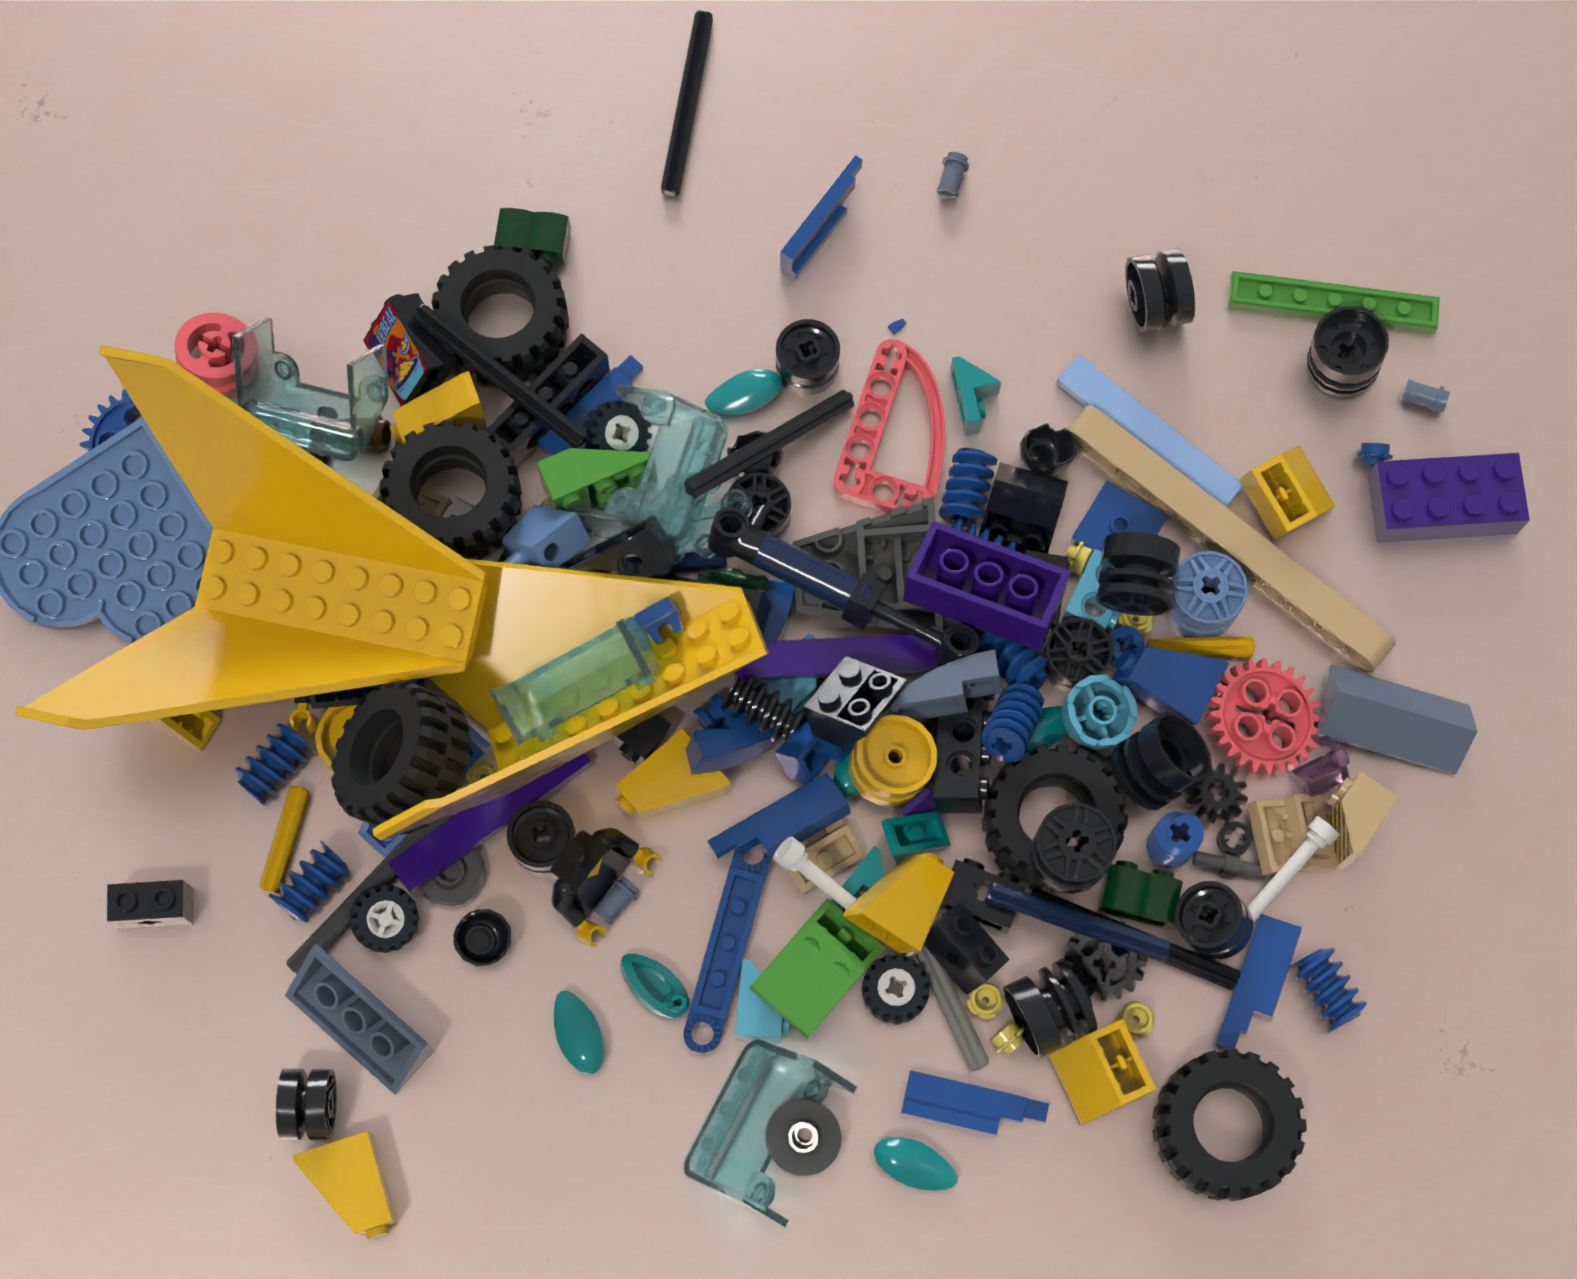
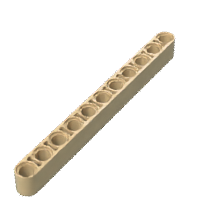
M1087 405L1068 426L1067 429L1076 439L1077 449L1147 504L1168 515L1167 519L1205 549L1228 555L1240 565L1250 584L1357 667L1372 673L1393 649L1396 642L1386 630L1094 406Z

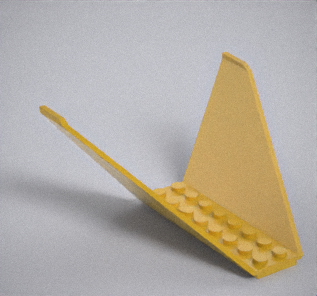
M101 345L99 355L104 356L213 528L195 607L23 707L17 706L15 716L80 730H89L465 671L468 660L472 659L487 587L485 586L486 572L172 360L152 354Z
M466 559L486 572L485 586L487 587L472 659L468 660V665L464 672L428 678L488 731L498 772L445 797L425 800L373 828V835L379 840H384L508 795L769 653L751 605L742 588ZM669 597L677 602L682 612L681 619L685 631L676 634L670 624L664 625L661 633L665 642L658 645L651 639L645 629L641 628L635 614Z

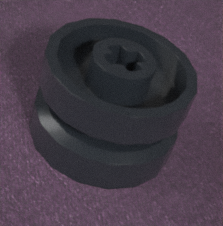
M1179 247L1159 251L1155 261L1149 254L1127 258L1125 264L1127 296L1133 319L1140 332L1162 329L1165 319L1171 326L1193 322L1195 317V295L1188 262Z

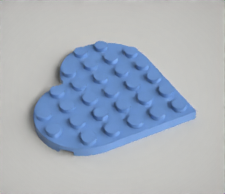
M143 417L22 494L9 505L0 517V595L19 615L39 624L64 628L84 625L100 618L102 623L116 636L129 643H133L195 607L213 528Z

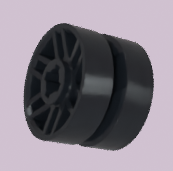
M813 319L798 320L785 327L776 343V372L782 378L783 385L796 394L815 395L825 391L834 383L838 375L840 343L836 333L825 323Z
M762 472L749 473L737 479L727 493L726 508L739 509L750 519L758 505H766L770 509V515L761 529L782 539L786 535L791 522V497L787 487L777 477Z
M1081 617L1070 618L1059 623L1051 631L1042 653L1048 659V665L1044 670L1048 673V681L1059 690L1069 693L1075 684L1090 675H1105L1113 656L1112 642L1106 630L1097 622Z
M534 801L522 806L514 813L507 827L508 846L516 862L522 869L537 876H551L549 873L550 869L562 854L563 847L577 835L574 823L567 811L550 801ZM538 836H549L548 841L544 840L537 842Z
M1203 881L1194 884L1180 896L1175 907L1174 919L1178 932L1203 956L1211 959L1230 958L1238 954L1251 938L1253 919L1250 910L1239 896L1223 883Z
M283 1069L279 1076L276 1095V1128L279 1139L301 1140L306 1130L309 1140H330L334 1132L337 1108V1086L334 1070L312 1069L307 1077L304 1069Z

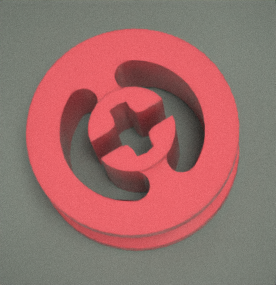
M204 313L189 319L177 332L174 344L176 364L222 395L240 389L251 378L255 367L254 339L248 327L239 319L223 313ZM198 346L199 358L195 359L190 354ZM231 349L239 352V356L233 362L231 361Z

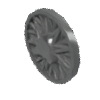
M474 849L421 887L420 890L426 899L437 906L452 908L465 905L474 899L483 887L486 875L484 860L477 849Z

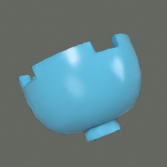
M1104 674L1090 675L1075 684L1066 695L1061 710L1063 726L1070 738L1080 746L1091 750L1109 749L1126 740L1133 730L1134 721L1138 717L1136 700L1126 685L1121 686L1116 681L1108 679L1109 676Z

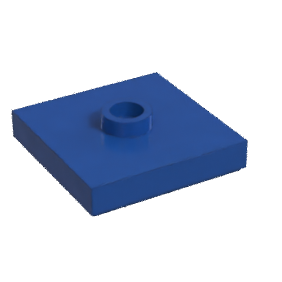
M1106 481L1071 537L1070 542L1078 546L1083 541V546L1093 549V551L1097 549L1102 552L1103 540L1106 536L1113 533L1143 532L1158 535L1168 515Z

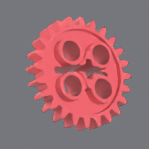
M1266 658L1259 660L1256 665L1252 659H1249L1243 663V668L1237 664L1230 668L1231 674L1224 673L1220 680L1222 684H1216L1214 694L1217 697H1211L1207 704L1214 708V711L1205 715V719L1215 723V726L1208 729L1207 733L1218 734L1219 737L1213 744V747L1224 745L1226 748L1222 759L1225 760L1234 756L1236 758L1234 762L1235 769L1247 764V775H1252L1259 769L1262 777L1271 775L1272 770L1276 776H1280L1286 773V768L1289 771L1298 768V761L1302 763L1308 760L1310 757L1307 751H1312L1318 746L1311 738L1319 736L1316 735L1317 728L1314 727V724L1319 722L1320 715L1314 714L1313 709L1320 706L1321 702L1310 701L1309 696L1314 693L1315 689H1303L1302 685L1306 677L1302 676L1295 680L1292 678L1294 667L1291 666L1282 672L1281 661L1277 660L1269 667ZM1246 688L1251 689L1255 693V703L1247 698ZM1280 699L1288 703L1290 707L1289 713H1286L1281 708ZM1235 706L1237 709L1245 713H1239L1235 711ZM1238 722L1246 725L1248 737L1243 736L1239 732ZM1283 722L1291 723L1293 725V728ZM1273 732L1281 737L1282 748L1276 746L1273 742Z

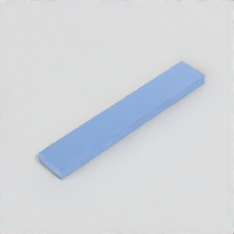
M1081 355L1057 379L1056 384L1083 406L1091 405L1102 411L1225 507L1243 489L1241 483Z

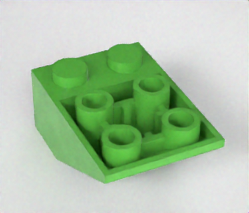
M569 448L536 462L542 486L552 508L574 512L579 517H584L587 511L599 506L601 508L610 507L616 504L620 497L631 492L633 494L643 493L650 489L653 483L657 482L652 452Z
M828 898L749 988L807 1039L885 948L868 932L844 918V911Z

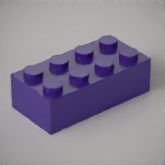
M1519 453L1377 461L1367 476L1377 543L1518 534L1530 521Z
M932 521L907 575L903 601L1041 651L1064 597L1071 571Z

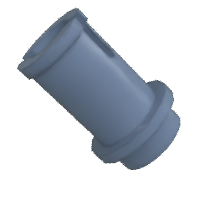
M949 152L948 156L943 158L944 170L937 187L939 195L950 199L958 197L963 174L969 169L968 158L964 154Z
M1409 379L1402 401L1431 408L1433 413H1436L1437 410L1444 412L1450 392L1444 390V386H1440L1438 389Z
M624 876L619 881L616 879L613 881L615 886L593 908L610 925L631 900L636 901L638 899L635 895L640 890Z

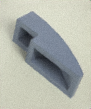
M995 649L949 662L913 681L905 687L890 706L892 715L907 716L914 720L963 713L968 712L966 699L1003 693Z

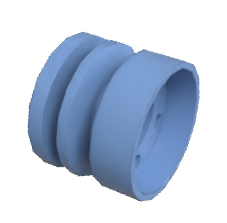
M1215 551L1196 552L1180 563L1178 572L1171 578L1176 585L1175 592L1172 594L1174 604L1170 613H1166L1164 616L1171 628L1183 637H1218L1229 629L1245 605L1248 595L1247 577L1240 565L1228 555ZM1202 588L1204 590L1211 588L1213 589L1214 593L1208 592L1207 594H1205L1202 592Z

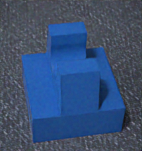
M669 597L635 614L641 628L645 629L651 639L658 645L665 642L661 633L664 625L670 624L676 634L685 631L681 619L682 612L677 602Z

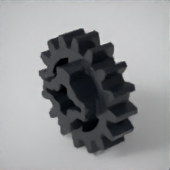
M1121 921V922L1119 923L1120 925L1125 926V922H1124V921ZM1076 933L1079 939L1070 937L1067 945L1073 950L1065 953L1064 960L1073 962L1070 967L1082 981L1083 985L1088 987L1089 997L1095 991L1100 992L1101 1000L1106 1001L1108 993L1113 992L1118 1000L1122 997V988L1131 993L1135 990L1136 985L1133 979L1142 981L1144 972L1139 968L1147 965V957L1099 941L1094 946H1086L1085 949L1083 948L1084 945L1093 938ZM1105 946L1107 947L1106 954H1108V958L1111 960L1107 972L1105 971L1103 958H1101ZM1085 969H1089L1097 979L1092 977ZM1126 969L1129 970L1120 979L1112 981L1113 976L1118 972H1126Z

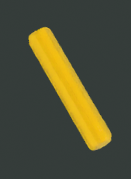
M1251 636L1150 638L1147 641V647L1212 658H1250L1255 651L1254 639Z
M291 786L288 790L259 884V888L264 892L278 894L280 892L278 884L280 882L283 883L310 796L309 791L305 788Z

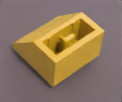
M1300 446L1275 456L1250 470L1239 479L1274 541L1336 507Z
M1123 1019L1096 1030L1049 1055L1081 1125L1145 1097L1156 1090Z

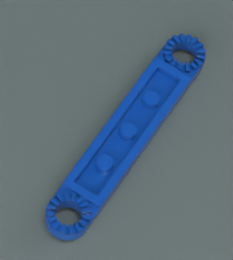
M737 849L734 851L683 1033L687 1047L694 1053H711L720 1044L741 970L742 959H744L771 862L764 851L763 859L760 863H756V865L747 864L743 860L742 854L740 855ZM706 1024L712 1028L714 1034L710 1043L699 1045L692 1040L691 1034L697 1025Z

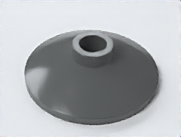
M800 1098L790 1100L775 1110L767 1123L765 1140L770 1156L779 1167L795 1175L809 1176L824 1171L834 1162L841 1148L842 1133L836 1116L829 1108L818 1101ZM801 1128H808L812 1132L810 1140H804L800 1137L799 1130Z

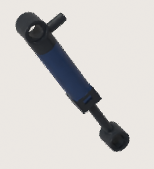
M758 505L750 519H748L745 513L736 508H723L715 514L707 540L708 547L715 555L723 558L737 557L843 611L842 620L864 630L873 614L936 646L935 661L939 667L976 653L980 641L978 634L971 627L964 624H954L949 626L943 634L880 602L886 586L885 583L865 573L858 579L762 530L761 527L770 515V509L766 505Z

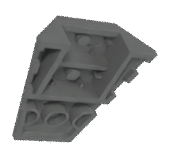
M934 496L924 499L922 503L906 508L902 506L890 510L888 514L872 519L870 517L856 521V524L841 529L838 527L792 542L793 546L858 579L865 573L885 583L886 586L880 602L944 634L943 615L903 601L907 575L932 521L936 522ZM795 587L797 613L842 620L843 611ZM873 614L867 623L901 629Z

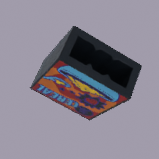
M418 293L404 296L396 294L389 297L384 302V307L377 318L371 323V328L363 339L400 406L442 385L458 362L453 352L413 320L414 312L419 306L424 304Z

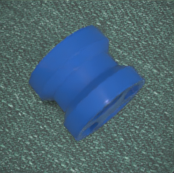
M1125 626L1119 627L1111 633L1109 637L1113 646V656L1110 664L1116 667V663L1122 653L1130 649L1129 645L1131 648L1144 647V639L1139 631Z
M717 694L709 698V704L704 708L698 707L692 712L703 730L720 729L727 715H733L730 708L725 711L720 709L724 701Z

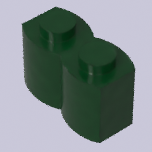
M500 208L494 249L502 250L503 245H512L518 253L522 249L533 252L535 261L542 258L550 265V268H554L556 265H564L571 229L569 216L554 212H532L518 208Z
M1118 860L1116 864L1110 865L1104 875L1097 912L1116 918L1133 920L1149 926L1170 929L1175 924V907L1180 898L1183 881L1175 879V874L1167 870L1153 869L1152 873H1146L1138 870L1136 863Z

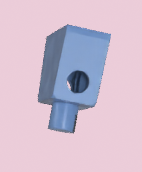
M533 505L503 537L502 544L509 555L503 563L558 568L592 541L577 513Z

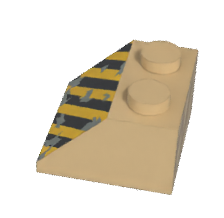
M1362 771L1353 780L1347 776L1326 802L1332 806L1327 813L1328 823L1340 834L1333 845L1338 863L1336 867L1342 871L1360 857L1399 799L1398 795Z

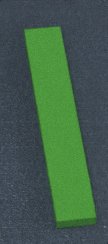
M1232 271L1230 276L1228 308L1322 319L1328 312L1340 307H1360L1375 314L1383 322L1385 328L1435 334L1438 329L1440 297Z

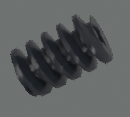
M750 674L744 680L740 676L720 709L725 711L734 704V718L738 719L744 713H747L745 725L750 727L759 720L758 733L763 735L768 730L773 729L771 741L776 743L782 737H785V747L804 717V706L802 705L792 712V698L789 697L780 704L778 703L780 697L779 690H775L767 696V682L764 681L755 688L753 687L754 674Z

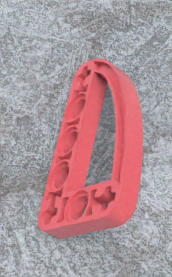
M894 339L883 341L876 350L834 475L833 485L835 493L844 500L890 513L892 509L912 506L910 501H914L916 496L922 497V500L934 496L935 502L941 477L945 446L944 411L935 377L926 361L915 349ZM890 351L897 352V359L893 360L890 373L884 371L886 366L885 355H889ZM905 367L911 371L918 381L925 397L929 415L930 451L924 486L871 470ZM879 380L885 381L890 385L891 391L887 395L878 396L872 391V384ZM865 412L877 413L881 419L880 423L875 427L865 426L860 419ZM856 443H864L869 447L870 454L866 458L858 459L853 457L850 448ZM851 466L857 468L855 473V483L857 485H852L850 489H845L844 482L841 480L848 479ZM879 485H887L893 490L894 495L887 501H880L874 496V489ZM899 490L905 491L901 506L896 505L899 498Z

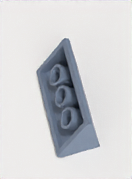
M1330 666L1316 735L1452 775L1457 774L1478 732L1470 705L1339 666Z
M318 944L311 948L285 996L395 1095L434 1053L435 1049Z

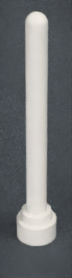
M1316 816L1307 826L1309 831L1305 835L1307 839L1247 906L1252 915L1253 923L1319 848L1323 850L1326 845L1331 846L1340 836L1331 825L1319 816Z
M793 836L784 840L773 856V860L785 870L791 869L792 871L798 870L845 909L857 900L807 858L808 854L804 851L805 846ZM916 952L901 953L907 958L911 957L914 959L917 956Z

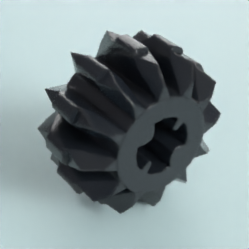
M1219 763L1215 772L1212 768L1209 777L1186 791L1187 794L1192 796L1185 802L1186 807L1197 806L1198 810L1194 815L1199 819L1203 814H1206L1207 825L1213 826L1217 817L1225 825L1230 822V815L1236 818L1241 815L1242 810L1239 805H1245L1248 797L1240 792L1247 787L1245 781L1235 783L1234 779L1237 777L1238 771L1234 769L1227 775L1225 774V764ZM1213 788L1218 789V795L1222 796L1219 801L1214 800V794L1210 792Z

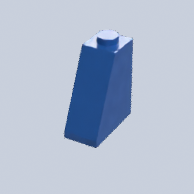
M1147 646L1130 648L1119 657L1116 663L1117 671L1112 680L1121 686L1126 685L1134 696L1161 715L1165 712L1176 713L1192 725H1197L1216 689V684H1219L1229 663L1224 659Z

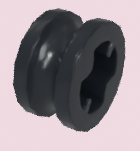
M1237 821L1225 824L1216 837L1217 847L1222 854L1227 853L1236 856L1243 855L1252 842V833L1249 828ZM1236 831L1241 835L1239 840H1243V845L1237 844L1232 848L1227 845L1229 839H1225V834L1231 835Z

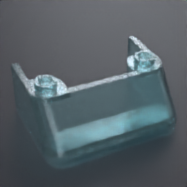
M265 317L232 336L237 398L240 407L307 452L342 461H352L364 453L389 397L386 345L378 344L347 364L349 394L300 382L299 368L295 360L288 354L275 351L272 318Z
M617 384L615 391L624 401L639 406L638 409L641 410L642 417L649 424L660 426L638 489L624 487L616 490L609 497L604 511L573 507L572 512L577 513L582 524L591 529L594 535L607 539L655 515L675 549L682 548L692 540L709 493L708 491L696 499L688 496L685 492L684 481L720 460L728 437V428L716 414L665 390Z
M636 616L623 618L615 622L616 626L514 682L489 691L518 745L535 737L541 743L560 733L557 725L633 684L639 690L657 680L654 673L660 670V666L645 629L641 628Z
M759 1039L751 1041L742 1050L684 1162L686 1176L749 1211L786 1227L789 1220L768 1208L775 1197V1182L771 1177L764 1174L772 1159L765 1140L766 1127L770 1117L778 1107L790 1100L805 1098L822 1103L827 1097L831 1085L853 1094L857 1086L815 1059Z

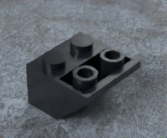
M1000 462L979 536L988 529L990 530V542H993L1001 535L1003 536L1002 546L1007 547L1012 541H1015V551L1025 554V550L1048 553L1069 481Z
M845 656L804 706L812 736L841 748L866 737L908 685L907 679Z

